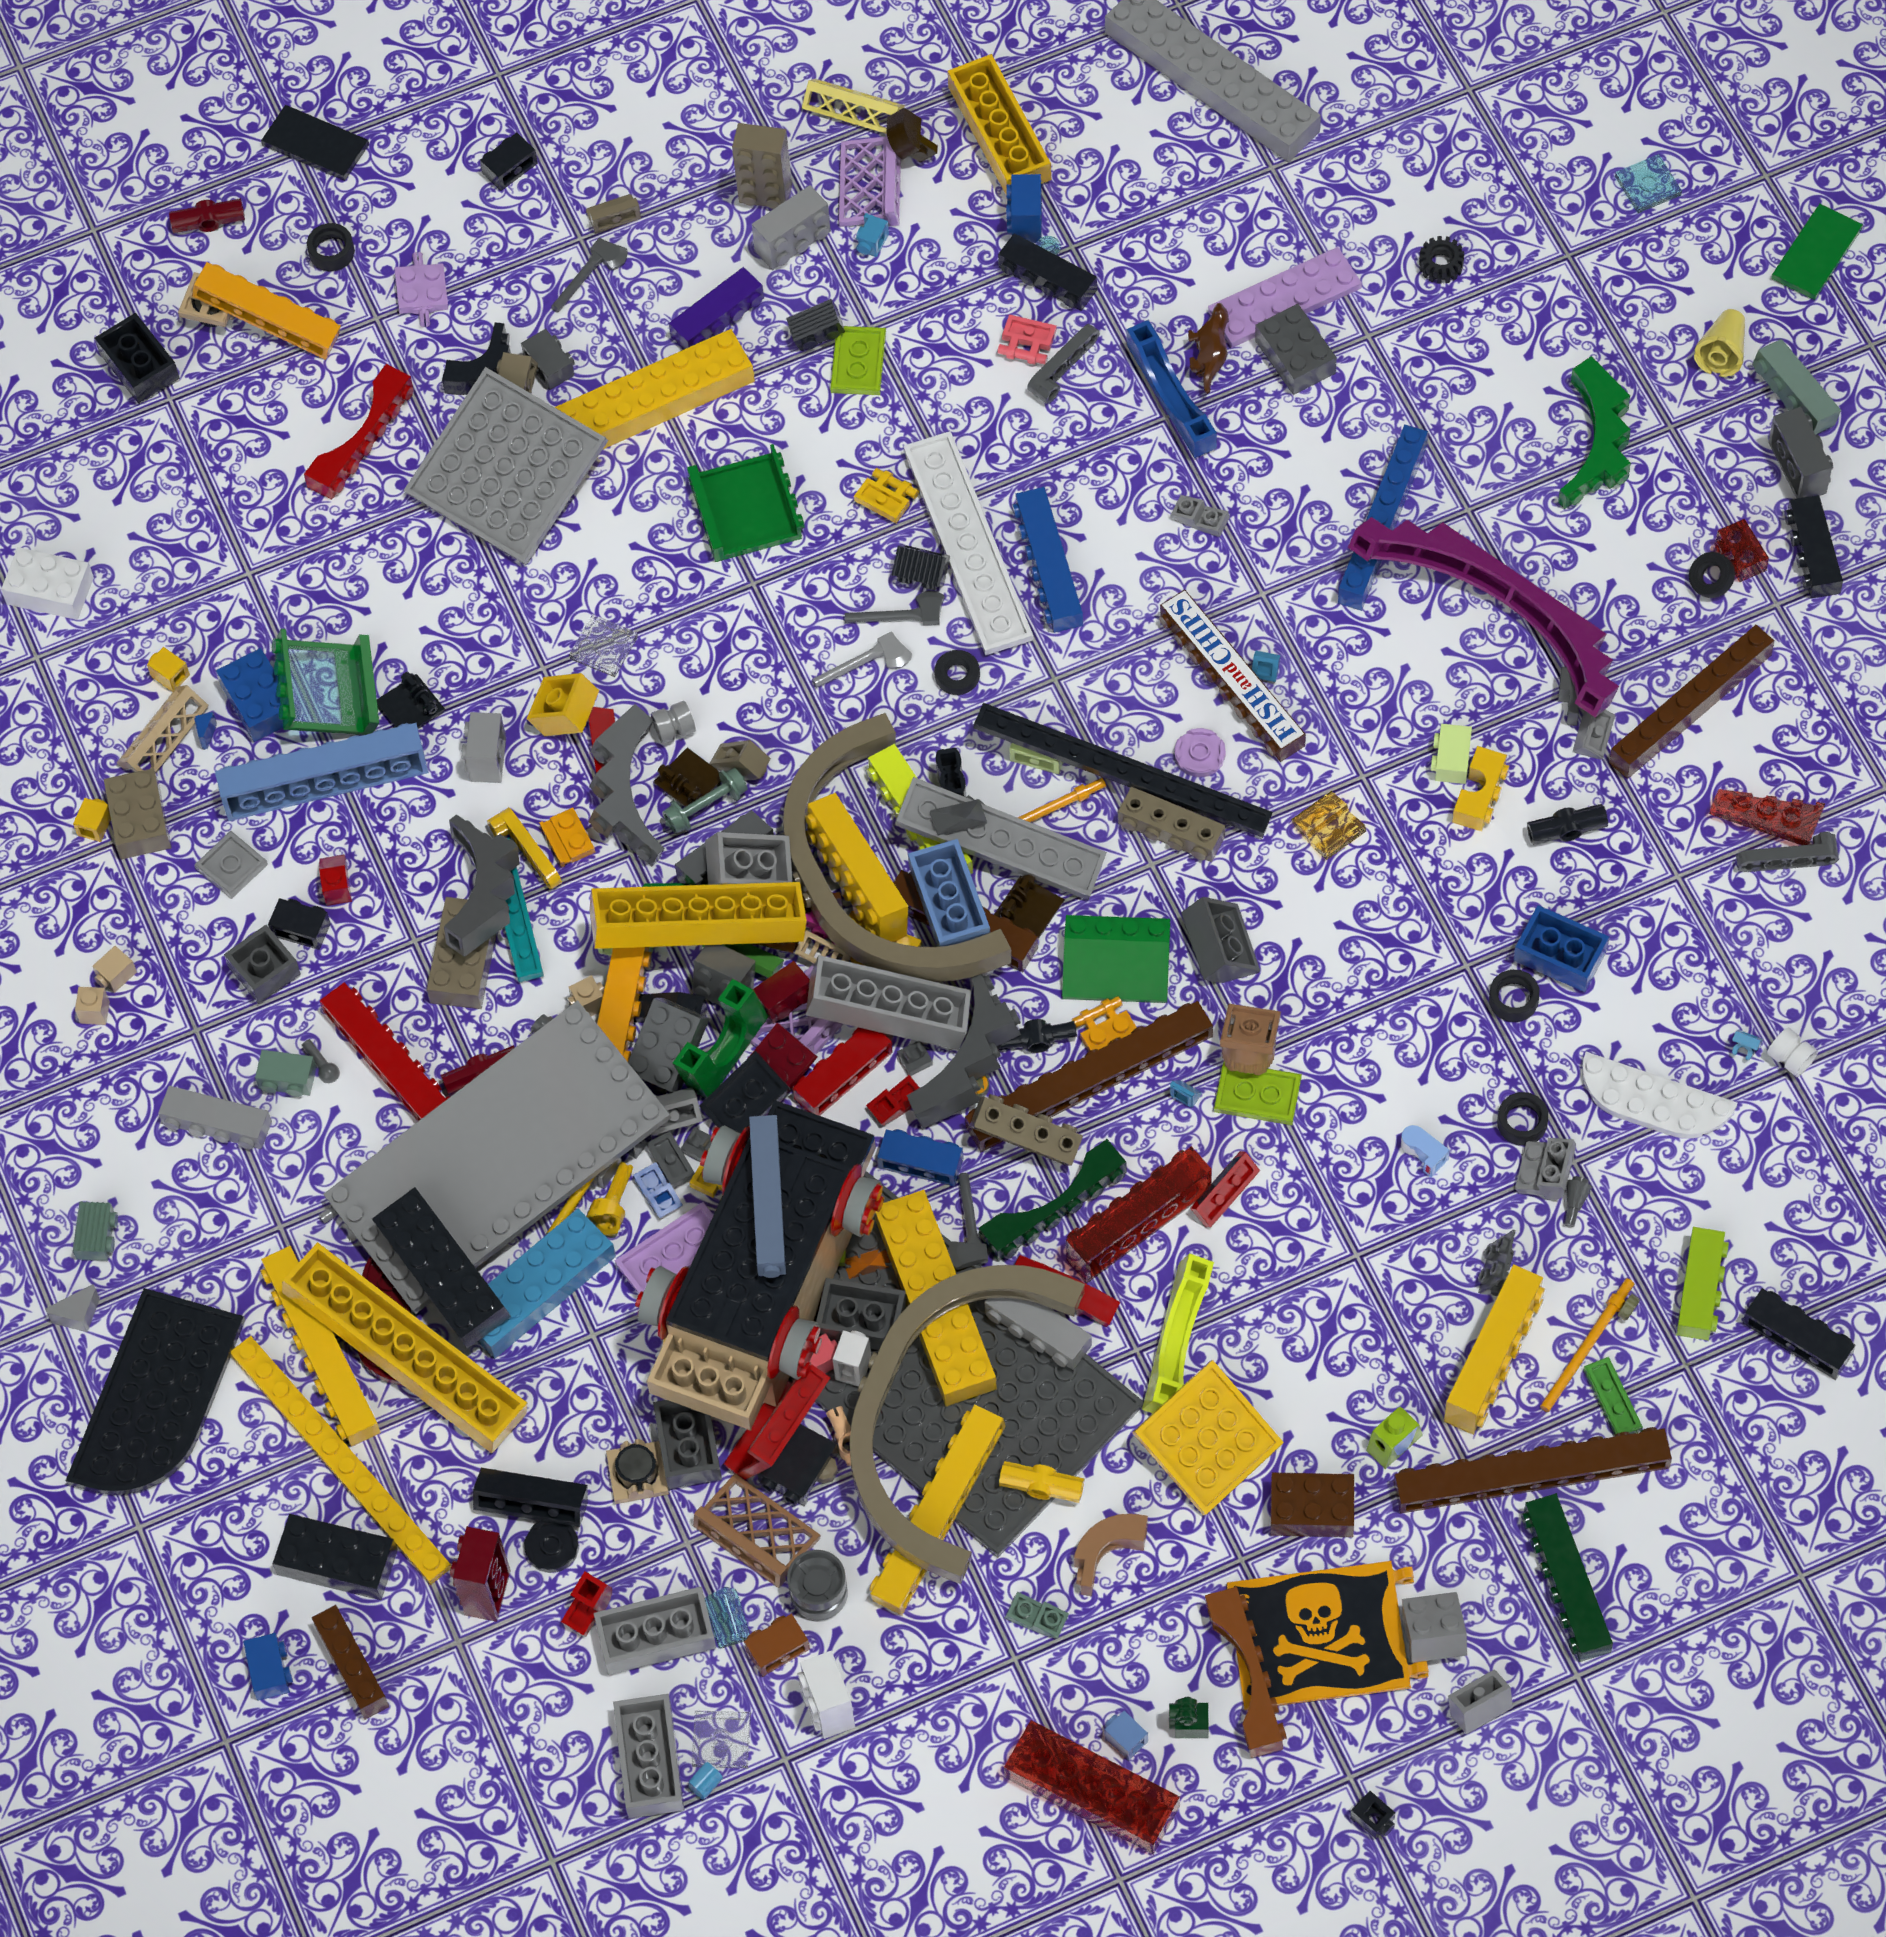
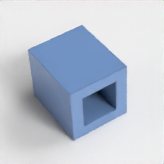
M1125 1711L1119 1716L1113 1715L1105 1724V1739L1128 1761L1148 1743V1732Z

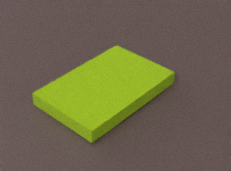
M844 326L845 333H841L835 339L831 393L880 395L886 328Z
M1223 1061L1214 1112L1293 1126L1302 1074L1267 1069L1261 1075L1230 1071Z

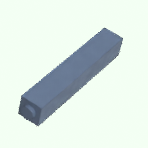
M777 1115L749 1117L757 1269L758 1276L774 1278L786 1274Z

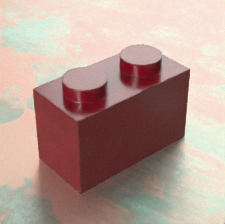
M792 961L752 990L757 995L769 1016L768 1018L774 1024L780 1019L786 1018L790 1012L800 1005L807 1003L810 979L795 961Z

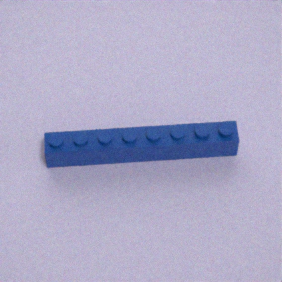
M1404 424L1366 521L1373 517L1390 530L1395 529L1426 451L1428 431ZM1353 552L1339 586L1338 604L1362 611L1382 560L1371 559L1366 561Z

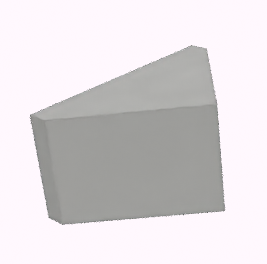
M94 1284L45 1308L52 1324L88 1332L100 1297Z

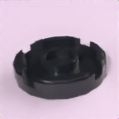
M540 1521L531 1527L530 1532L525 1537V1554L530 1564L539 1571L547 1573L560 1572L568 1568L575 1561L579 1551L578 1536L570 1525Z

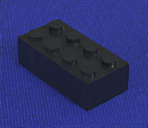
M289 1514L272 1564L276 1574L279 1576L382 1600L398 1549L392 1538Z

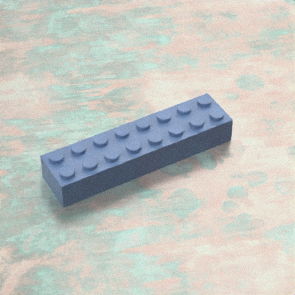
M405 723L396 728L380 729L371 734L355 735L346 740L326 742L321 746L301 748L296 752L276 754L271 758L251 760L246 764L226 766L221 770L215 771L220 797L228 821L429 773L416 723Z

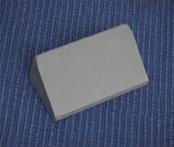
M1605 709L1595 718L1584 710L1573 752L1600 760L1603 759L1615 714Z

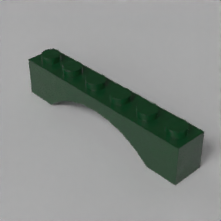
M1108 1139L1104 1140L1085 1154L1083 1165L1076 1179L1060 1196L1046 1205L1030 1211L999 1213L979 1227V1239L983 1244H986L988 1250L998 1262L1004 1258H1011L1017 1253L1019 1247L1025 1243L1030 1244L1034 1242L1042 1231L1047 1228H1054L1060 1223L1062 1217L1068 1213L1073 1214L1077 1212L1085 1201L1090 1198L1095 1199L1101 1195L1105 1187L1111 1183L1116 1184L1120 1182L1127 1173V1162Z

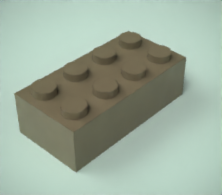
M738 123L732 150L739 203L775 209L789 199L792 188L786 129Z
M445 898L427 986V993L431 1004L482 1009L497 933L464 957L446 944L444 926L459 913L468 899Z

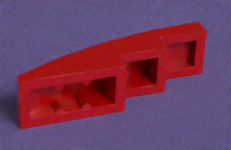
M1022 1255L1017 1257L1014 1265L1044 1269L1085 1284L1084 1295L1076 1315L1084 1314L1105 1327L1110 1325L1120 1304L1118 1300L1045 1264Z

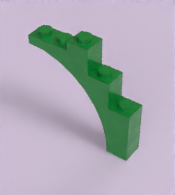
M1592 356L1572 369L1571 383L1582 396L1590 412L1594 428V441L1585 464L1575 477L1559 491L1558 503L1564 509L1570 505L1578 504L1590 491H1597L1603 483L1609 489L1617 484H1623L1629 478L1631 462L1620 452L1629 444L1631 429L1620 418L1629 410L1630 395Z

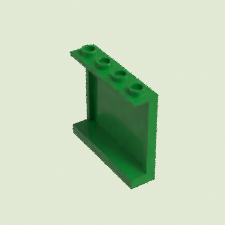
M774 444L770 445L771 453L710 470L699 472L697 465L687 467L690 486L715 562L802 539L801 529L805 528L801 514H796L795 508H798L796 496L794 493L790 494L788 488L791 487L788 473H783L781 467L785 466L781 452L776 453Z

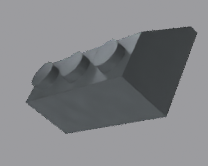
M1201 897L1181 912L1185 928L1192 943L1193 952L1200 967V973L1204 980L1224 983L1260 972L1238 904Z

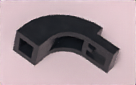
M494 323L490 345L487 351L479 358L471 361L446 360L442 378L445 394L467 395L485 367L497 373V364L500 359L502 360L503 352L511 353L509 345L510 335L506 333L504 323Z

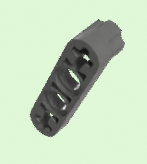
M1086 324L1031 378L1027 386L1028 391L1046 404L1054 401L1061 388L1056 382L1096 343L1100 331L1091 324Z
M1821 832L1813 836V845L1742 851L1736 855L1738 870L1741 872H1756L1835 864L1839 861L1836 836L1830 832Z

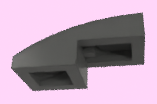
M1561 667L1558 702L1568 703L1567 725L1577 726L1579 706L1575 704L1577 699L1575 687L1567 667Z

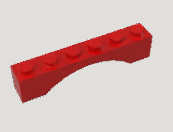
M385 364L372 382L373 401L364 424L343 445L315 458L304 473L308 488L331 500L337 493L343 490L345 481L351 474L357 471L360 461L371 452L377 438L383 436L391 419L397 417L400 407L405 400L408 401L411 398L414 388L410 375Z

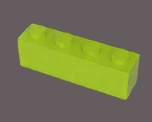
M1699 1227L1692 1228L1677 1336L1709 1341L1711 1331L1716 1332L1718 1316L1713 1315L1714 1307H1720L1722 1291H1717L1718 1282L1723 1283L1725 1267L1720 1266L1721 1258H1727L1729 1242L1724 1241V1231Z

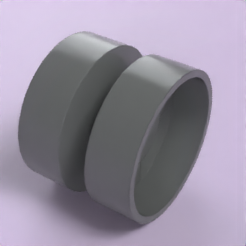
M810 1550L797 1556L791 1563L787 1574V1582L791 1602L795 1610L803 1617L816 1621L826 1620L837 1615L843 1609L848 1597L846 1575L841 1561L828 1551Z

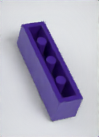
M742 267L669 322L670 337L683 349H686L722 333L728 325L740 320L745 312L752 307H757L764 299L763 285L747 269Z

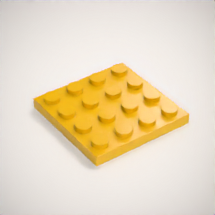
M1214 1360L1209 1361L1132 1432L1202 1515H1207L1284 1443Z

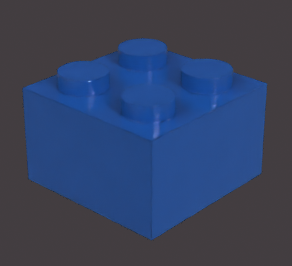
M1011 174V184H1007V233H1012V235L1015 233L1032 243H1042L1041 174Z

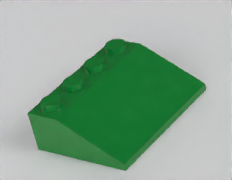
M1066 915L1062 999L1103 1001L1107 998L1111 1000L1119 996L1122 1002L1167 1003L1170 919Z

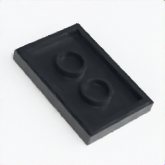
M755 1051L699 1107L718 1128L725 1125L741 1134L746 1127L750 1126L749 1117L765 1116L769 1112L774 1100L780 1102L792 1089L766 1060Z

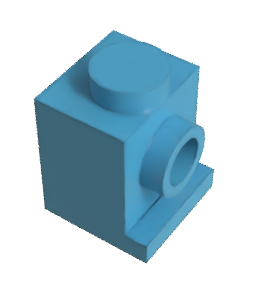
M865 213L864 227L860 226L856 235V240H858L856 249L861 254L878 256L889 236L888 221Z

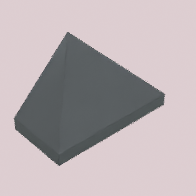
M980 799L930 810L937 836L987 824Z

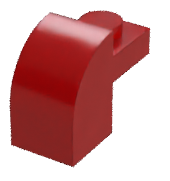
M584 1571L570 1594L575 1599L561 1622L586 1637L595 1623L594 1613L606 1610L612 1596V1587Z

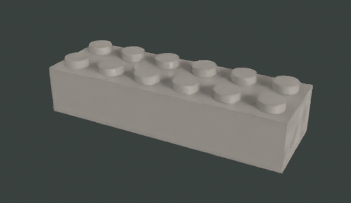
M818 955L811 971L806 1015L959 1050L967 1033L971 990Z

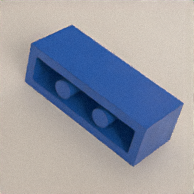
M886 1129L877 1156L879 1169L953 1187L956 1186L964 1160L963 1148L953 1142L941 1143L934 1141L928 1136L916 1137L908 1135L907 1132L899 1129L893 1131Z

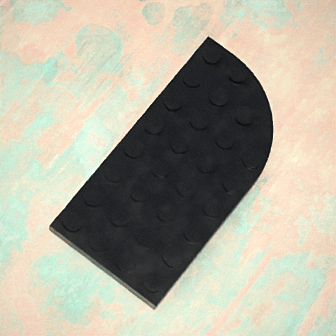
M143 1288L65 1480L66 1483L100 1494L125 1495L151 1488L174 1474L188 1459L198 1441L231 1358V1351L235 1348L244 1325V1316Z

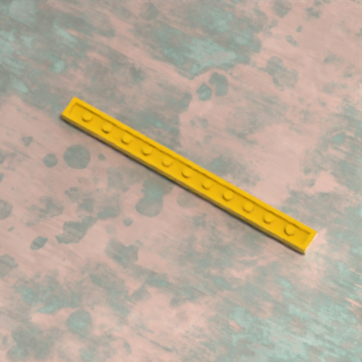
M249 1336L231 1351L232 1358L387 1536L394 1539L396 1546L427 1582L432 1585L451 1569V1564L253 1337Z

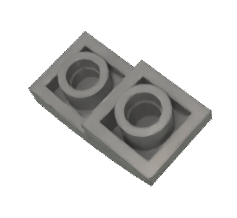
M1180 495L1171 513V517L1175 520L1218 537L1221 536L1230 518L1228 511L1205 506L1203 500Z

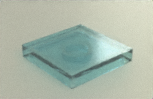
M1659 154L1615 172L1616 180L1637 213L1677 198L1682 194L1681 188Z

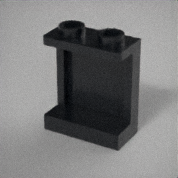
M800 1424L772 1467L757 1474L760 1486L769 1492L777 1491L783 1495L786 1501L793 1505L799 1503L805 1506L808 1502V1494L831 1458L836 1459L839 1454L837 1443Z

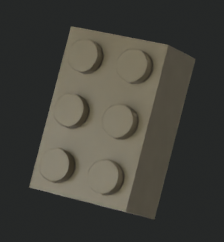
M151 768L104 779L115 843L121 860L171 849L164 805L155 769Z

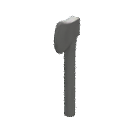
M599 237L590 248V253L592 254L588 262L551 305V308L555 312H559L600 263L603 262L610 270L621 267L627 260V248L610 243Z
M926 591L916 596L919 608L845 613V623L915 620L923 622V626L939 625L940 612L945 596L936 591Z
M960 1173L958 1175L967 1243L952 1241L948 1248L949 1256L956 1270L988 1263L987 1246L981 1243L977 1234L968 1173Z

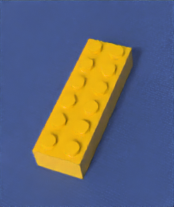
M989 54L948 70V88L1006 196L1007 184H1011V174H1041V184L1052 180L1051 162L993 55Z
M833 793L808 803V812L805 816L807 823L806 838L810 845L814 844L821 863H826L832 880L835 883H839L844 899L847 902H851L856 918L859 921H863L867 931L891 942L906 937L908 905L837 794Z
M1513 1264L1446 1401L1444 1422L1473 1435L1477 1427L1482 1428L1488 1417L1487 1410L1489 1405H1494L1500 1391L1498 1390L1501 1381L1505 1382L1511 1367L1509 1365L1512 1358L1516 1359L1522 1346L1520 1344L1523 1335H1528L1533 1323L1531 1321L1534 1313L1538 1314L1544 1299L1542 1297L1545 1288L1542 1287V1276Z

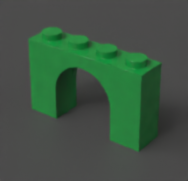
M733 978L718 998L725 1012V1023L716 1043L709 1051L705 1052L687 1042L673 1061L674 1067L688 1088L693 1087L694 1092L705 1099L721 1085L769 1017L754 990Z

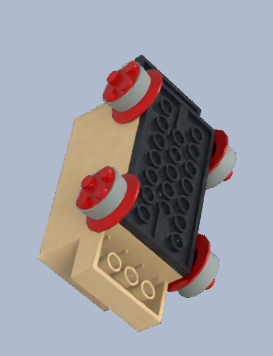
M774 1100L767 1116L777 1115L786 1274L774 1278L758 1276L750 1126L746 1127L740 1134L724 1125L721 1128L715 1127L711 1136L712 1143L709 1151L705 1150L700 1160V1166L704 1167L702 1172L704 1182L722 1185L723 1196L690 1268L685 1266L677 1274L662 1266L656 1269L652 1267L647 1275L646 1288L644 1292L640 1291L635 1303V1307L639 1308L638 1321L658 1326V1337L662 1340L666 1338L647 1379L649 1394L748 1430L752 1429L763 1402L775 1407L777 1406L790 1376L797 1380L808 1376L811 1368V1357L813 1353H818L822 1343V1338H819V1324L814 1322L819 1311L826 1278L833 1279L852 1234L862 1237L864 1234L870 1235L874 1225V1220H872L876 1211L880 1212L884 1203V1197L881 1196L883 1191L881 1181L863 1177L876 1149L873 1134Z

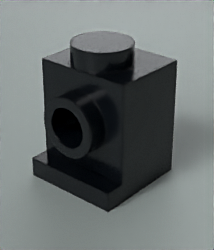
M1371 1791L1351 1810L1350 1819L1353 1822H1357L1375 1839L1380 1834L1386 1837L1395 1827L1393 1822L1395 1812ZM1376 1816L1380 1821L1375 1824L1370 1818Z

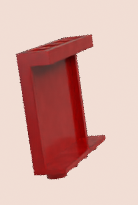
M811 1364L806 1378L795 1379L792 1384L787 1381L777 1406L775 1407L767 1403L762 1404L752 1429L744 1431L722 1465L744 1480L772 1467L830 1380V1377Z

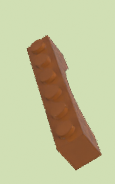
M1237 1587L1205 1595V1603L1213 1630L1225 1637L1236 1648L1244 1660L1250 1675L1252 1685L1251 1700L1248 1712L1242 1723L1250 1757L1254 1758L1283 1750V1740L1287 1739L1283 1723H1277L1275 1714L1279 1713L1275 1697L1270 1698L1267 1688L1271 1687L1268 1672H1262L1260 1662H1264L1260 1645L1254 1646L1252 1637L1256 1636L1253 1621H1247L1245 1611L1249 1610L1244 1594L1239 1595Z

